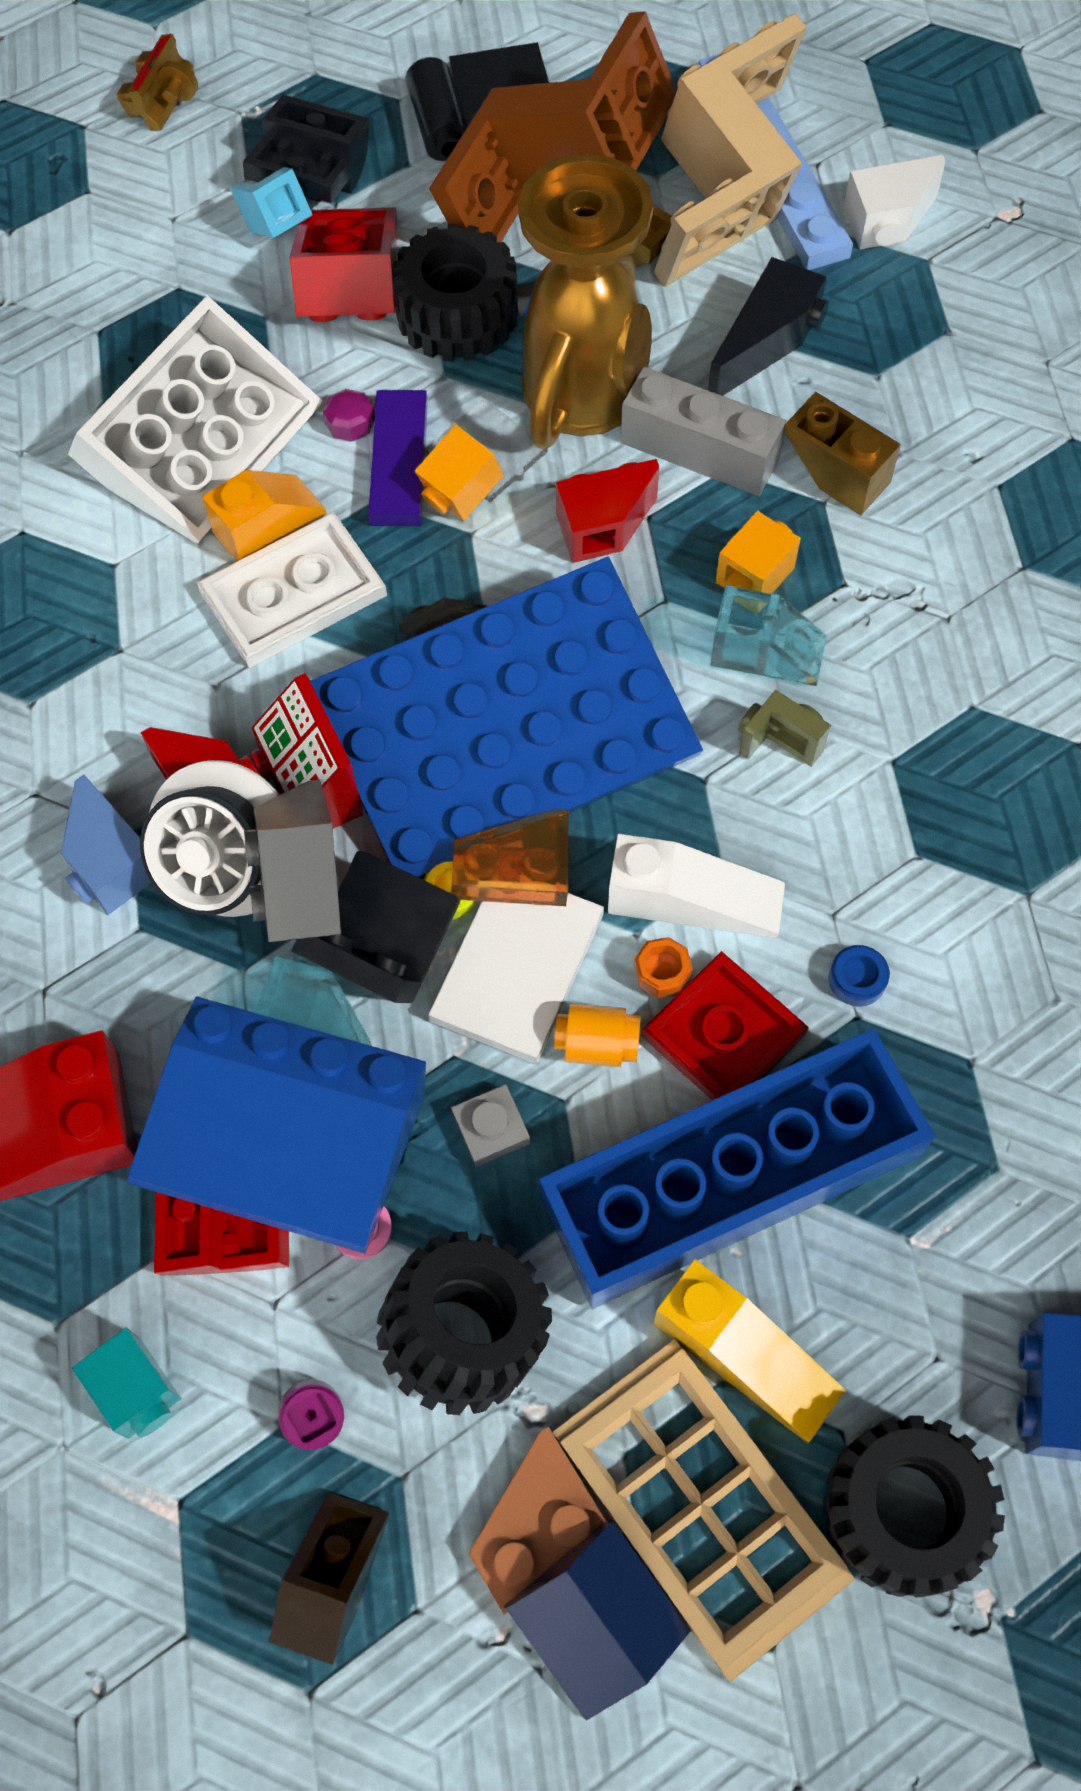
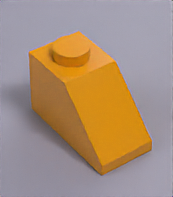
M244 470L202 496L213 534L236 561L327 515L325 507L297 475Z

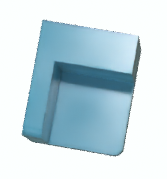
M283 167L253 186L237 183L230 187L250 232L275 238L312 216L309 205L291 168Z

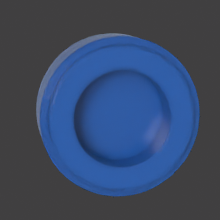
M864 945L849 946L841 950L834 958L828 976L829 985L834 995L842 1002L857 1007L867 1006L876 1002L883 995L889 982L890 970L885 958L875 949Z

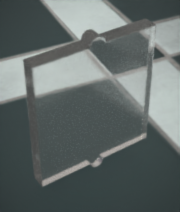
M485 398L480 400L461 418L451 419L450 427L426 447V453L429 455L456 424L493 452L504 476L484 498L490 503L514 481H522L524 473L548 452V448L538 449L535 447L531 440L530 432Z

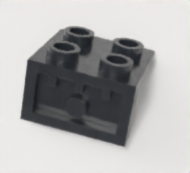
M357 851L338 890L341 934L296 939L291 952L394 1003H413L460 904V898L367 852Z

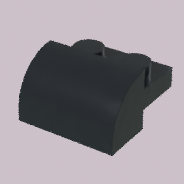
M283 94L262 119L264 136L243 161L244 179L260 182L286 167L293 169L304 196L311 200L332 203L340 191L352 194L360 179L366 159L369 140V118Z

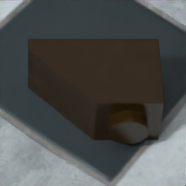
M331 1492L327 1493L281 1580L269 1643L331 1665L334 1664L356 1616L388 1521L389 1512Z

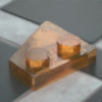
M553 809L454 840L451 893L458 896L460 900L566 907L568 896V809Z

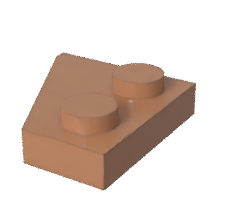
M548 1426L539 1432L468 1553L504 1615L508 1613L504 1607L507 1602L606 1521Z

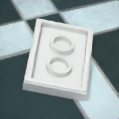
M334 512L196 582L200 594L249 668L387 596L386 585Z
M498 867L428 1014L429 1022L537 1065L556 1023L557 1014L561 1012L604 915V907Z

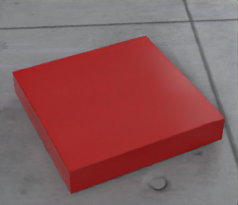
M721 951L642 1029L641 1037L713 1101L764 1078L807 1034L809 1027Z

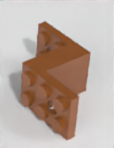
M646 11L633 12L627 15L589 79L492 88L429 188L448 224H458V228H467L468 225L479 227L480 233L483 234L489 231L497 236V243L502 242L518 215V200L524 182L540 166L561 156L583 153L609 156L637 170L667 118V113L673 104L677 92Z

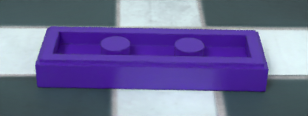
M377 390L368 511L370 525L421 526L423 504L421 493L423 492V485L415 470L425 459L428 409L427 390Z

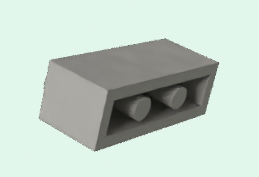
M643 367L622 403L621 443L760 497L780 459L786 420Z

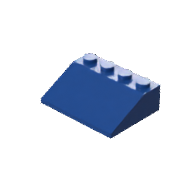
M196 996L172 1043L127 1177L128 1184L366 1254L424 1101L426 1061Z

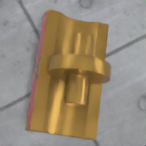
M162 34L152 51L141 52L136 61V72L138 75L133 82L122 84L117 92V99L129 117L142 116L149 129L155 131L163 129L179 100L188 101L194 97L198 90V81L194 75L193 65L190 61L182 59L176 48V39L173 34Z

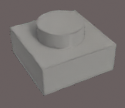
M506 1084L451 1107L452 1115L475 1168L531 1144L528 1131Z

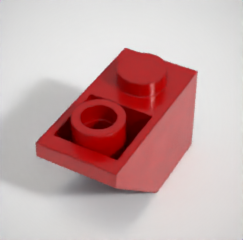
M657 459L640 463L629 462L618 468L592 474H578L567 480L556 482V515L572 563L624 550L657 499L659 464Z

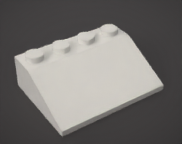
M207 295L78 430L68 455L108 490L198 544L211 529L202 496L244 470L263 471L318 410L323 401Z

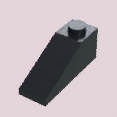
M771 257L711 362L708 391L723 396L801 347L811 327L818 330L825 318L829 305V300L823 298L826 276Z

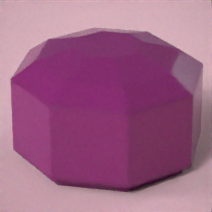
M343 389L330 395L323 409L325 425L332 436L347 441H354L369 434L375 420L373 405L365 393L351 389Z

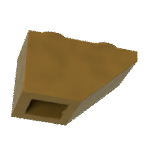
M816 391L785 423V434L818 488L859 515H862L891 483L901 444Z

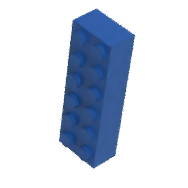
M873 1028L539 1178V1193L543 1206L591 1309H594L691 1264L694 1259L700 1260L921 1157L934 1139L935 1134L878 1033Z

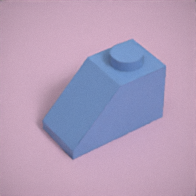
M83 774L74 782L61 850L62 856L72 870V873L65 877V880L85 905L95 899L109 915L152 882L142 862L140 837Z

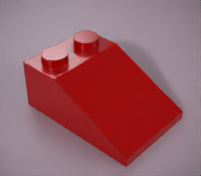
M396 207L311 210L312 216L298 223L290 253L296 317L309 316V319L315 322L332 321L338 315H357L362 320H379L386 317L387 314L395 313L392 267L393 262L397 261Z
M103 1030L41 1046L0 1067V1201L132 1165L137 1150V1142L120 1055Z

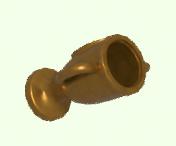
M583 153L561 156L540 166L524 182L518 200V215L523 236L537 253L551 260L541 271L535 282L526 313L523 340V375L521 384L525 404L531 410V440L538 449L550 448L556 442L560 433L582 437L604 434L620 426L622 422V403L643 367L648 368L652 344L651 318L647 306L638 301L634 285L635 263L631 254L647 236L653 215V202L649 186L638 172L627 164L609 156Z

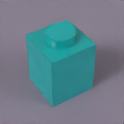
M127 1327L72 1367V1370L112 1430L127 1439H130L135 1434L139 1438H143L156 1431L172 1416L169 1408L181 1400V1397L142 1340Z

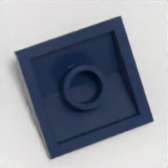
M610 1518L504 1605L585 1721L647 1685L691 1632V1629Z

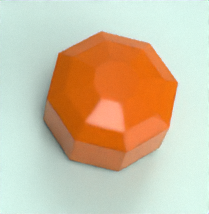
M669 937L646 941L635 957L634 970L639 988L657 999L677 995L691 978L693 968L688 949Z

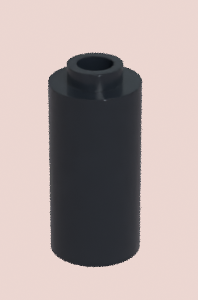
M426 57L414 62L409 67L405 76V83L426 152L437 161H447L468 126L448 65L439 58Z

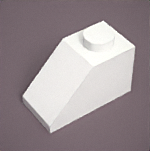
M943 154L850 171L843 208L860 250L887 246L893 243L904 242L908 239L937 198L946 162Z

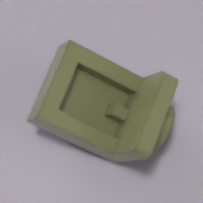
M774 690L762 706L754 703L742 718L738 727V731L743 733L739 753L749 759L767 738L812 767L824 752L831 724L826 722L820 713L811 706L798 704L779 691Z

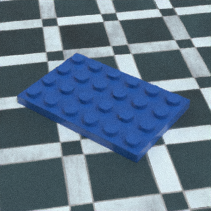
M609 556L310 681L352 764L361 805L388 863L421 879L440 863L465 860L693 759L703 751Z

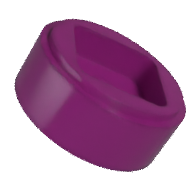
M304 1380L296 1383L286 1391L279 1404L278 1418L281 1431L287 1441L300 1449L316 1450L327 1446L338 1436L344 1423V1408L338 1393L329 1384L320 1380Z

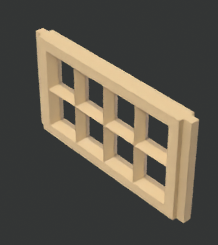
M675 1339L552 1432L561 1448L729 1683L855 1580L847 1569L846 1564ZM679 1383L704 1418L668 1446H665L641 1412ZM631 1420L656 1455L619 1484H616L592 1449ZM714 1430L739 1465L703 1494H700L678 1464L676 1458ZM666 1468L691 1503L651 1533L627 1497L662 1469ZM747 1478H750L775 1513L740 1542L736 1543L711 1507ZM701 1516L724 1547L726 1553L687 1583L662 1546ZM786 1526L812 1563L773 1593L747 1556ZM737 1565L763 1603L724 1634L697 1596Z

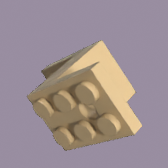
M796 13L778 23L776 21L768 22L751 39L740 45L737 42L730 44L716 59L702 67L699 64L690 67L678 80V89L673 104L667 113L668 119L661 141L706 199L698 204L694 202L686 203L674 213L670 220L671 227L666 240L660 247L661 254L654 270V274L664 287H667L775 221L802 162L757 104L780 91L807 29Z

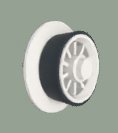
M200 761L172 774L157 791L149 814L144 821L140 837L142 862L154 887L173 905L190 913L225 917L252 914L250 886L261 885L259 866L248 867L244 830L256 829L254 808L279 796L278 792L257 773L228 761Z

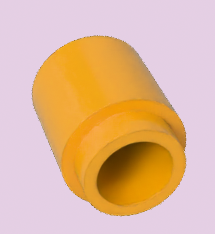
M570 1003L568 1015L557 1014L554 1049L565 1050V1062L611 1067H621L622 1062L637 1063L641 1015L626 1014V1008Z

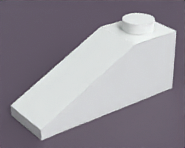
M618 834L609 885L608 914L778 939L785 882L677 842Z

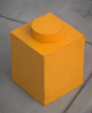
M456 424L415 470L416 475L425 488L421 493L425 501L440 514L444 515L450 510L463 521L467 519L504 476L494 453Z
M756 511L719 552L715 583L758 610L795 568L801 538L794 534L786 524L777 520L773 521L761 512Z

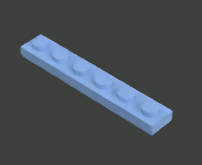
M719 54L700 59L698 64L702 67L716 59ZM766 98L757 104L802 162L777 216L779 223L804 268L807 270L850 258L853 247L850 237L770 98Z

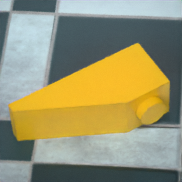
M694 1259L656 1310L653 1323L656 1327L673 1340L675 1339L683 1348L807 1444L810 1443L846 1391L748 1298L696 1259Z

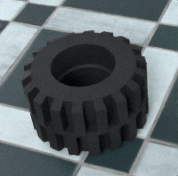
M447 224L448 228L439 230L437 226L429 228L426 235L421 236L417 234L409 239L410 247L402 246L397 253L398 261L393 262L392 283L396 315L401 334L408 337V344L414 349L423 347V354L431 358L441 355L443 356V361L454 362L455 357H464V361L475 360V354L478 353L486 356L494 352V344L502 346L508 340V332L514 331L517 324V273L514 256H510V248L505 242L497 243V236L489 231L482 234L479 232V227L468 225L467 228H458V224Z
M467 1231L453 1232L448 1243L442 1235L430 1239L424 1250L418 1247L409 1255L379 1310L377 1324L381 1325V1328L376 1336L378 1350L389 1351L382 1362L388 1375L398 1372L402 1380L397 1387L407 1396L413 1390L423 1395L420 1405L432 1411L438 1402L446 1404V1414L461 1415L468 1404L473 1414L487 1411L493 1401L499 1405L519 1386L547 1345L550 1334L546 1332V1329L552 1322V1308L542 1306L549 1296L545 1283H535L532 1277L537 1269L529 1260L521 1264L514 1258L518 1251L507 1242L503 1249L492 1245L493 1236L480 1233L477 1240L473 1241L469 1239ZM455 1302L474 1310L486 1323L492 1343L471 1344L454 1337L441 1324L434 1304Z
M909 1415L904 1420L896 1421L895 1417L881 1421L875 1427L868 1428L850 1443L837 1457L839 1460L836 1466L829 1472L826 1484L829 1485V1492L823 1498V1513H829L831 1526L826 1528L831 1543L837 1541L843 1552L840 1558L848 1568L854 1567L862 1574L860 1580L870 1587H882L886 1589V1594L898 1597L914 1596L918 1598L944 1593L959 1588L958 1585L974 1579L983 1571L980 1565L984 1561L992 1559L999 1546L993 1542L996 1533L1003 1531L1005 1515L997 1514L996 1503L1003 1501L1004 1496L1001 1485L992 1486L987 1474L995 1470L987 1456L979 1460L971 1451L977 1443L966 1433L959 1438L951 1434V1424L939 1419L932 1424L925 1423L924 1416ZM909 1467L924 1473L937 1485L942 1493L946 1505V1524L940 1539L929 1547L914 1549L900 1543L888 1533L879 1518L876 1507L878 1483L883 1475L893 1468Z

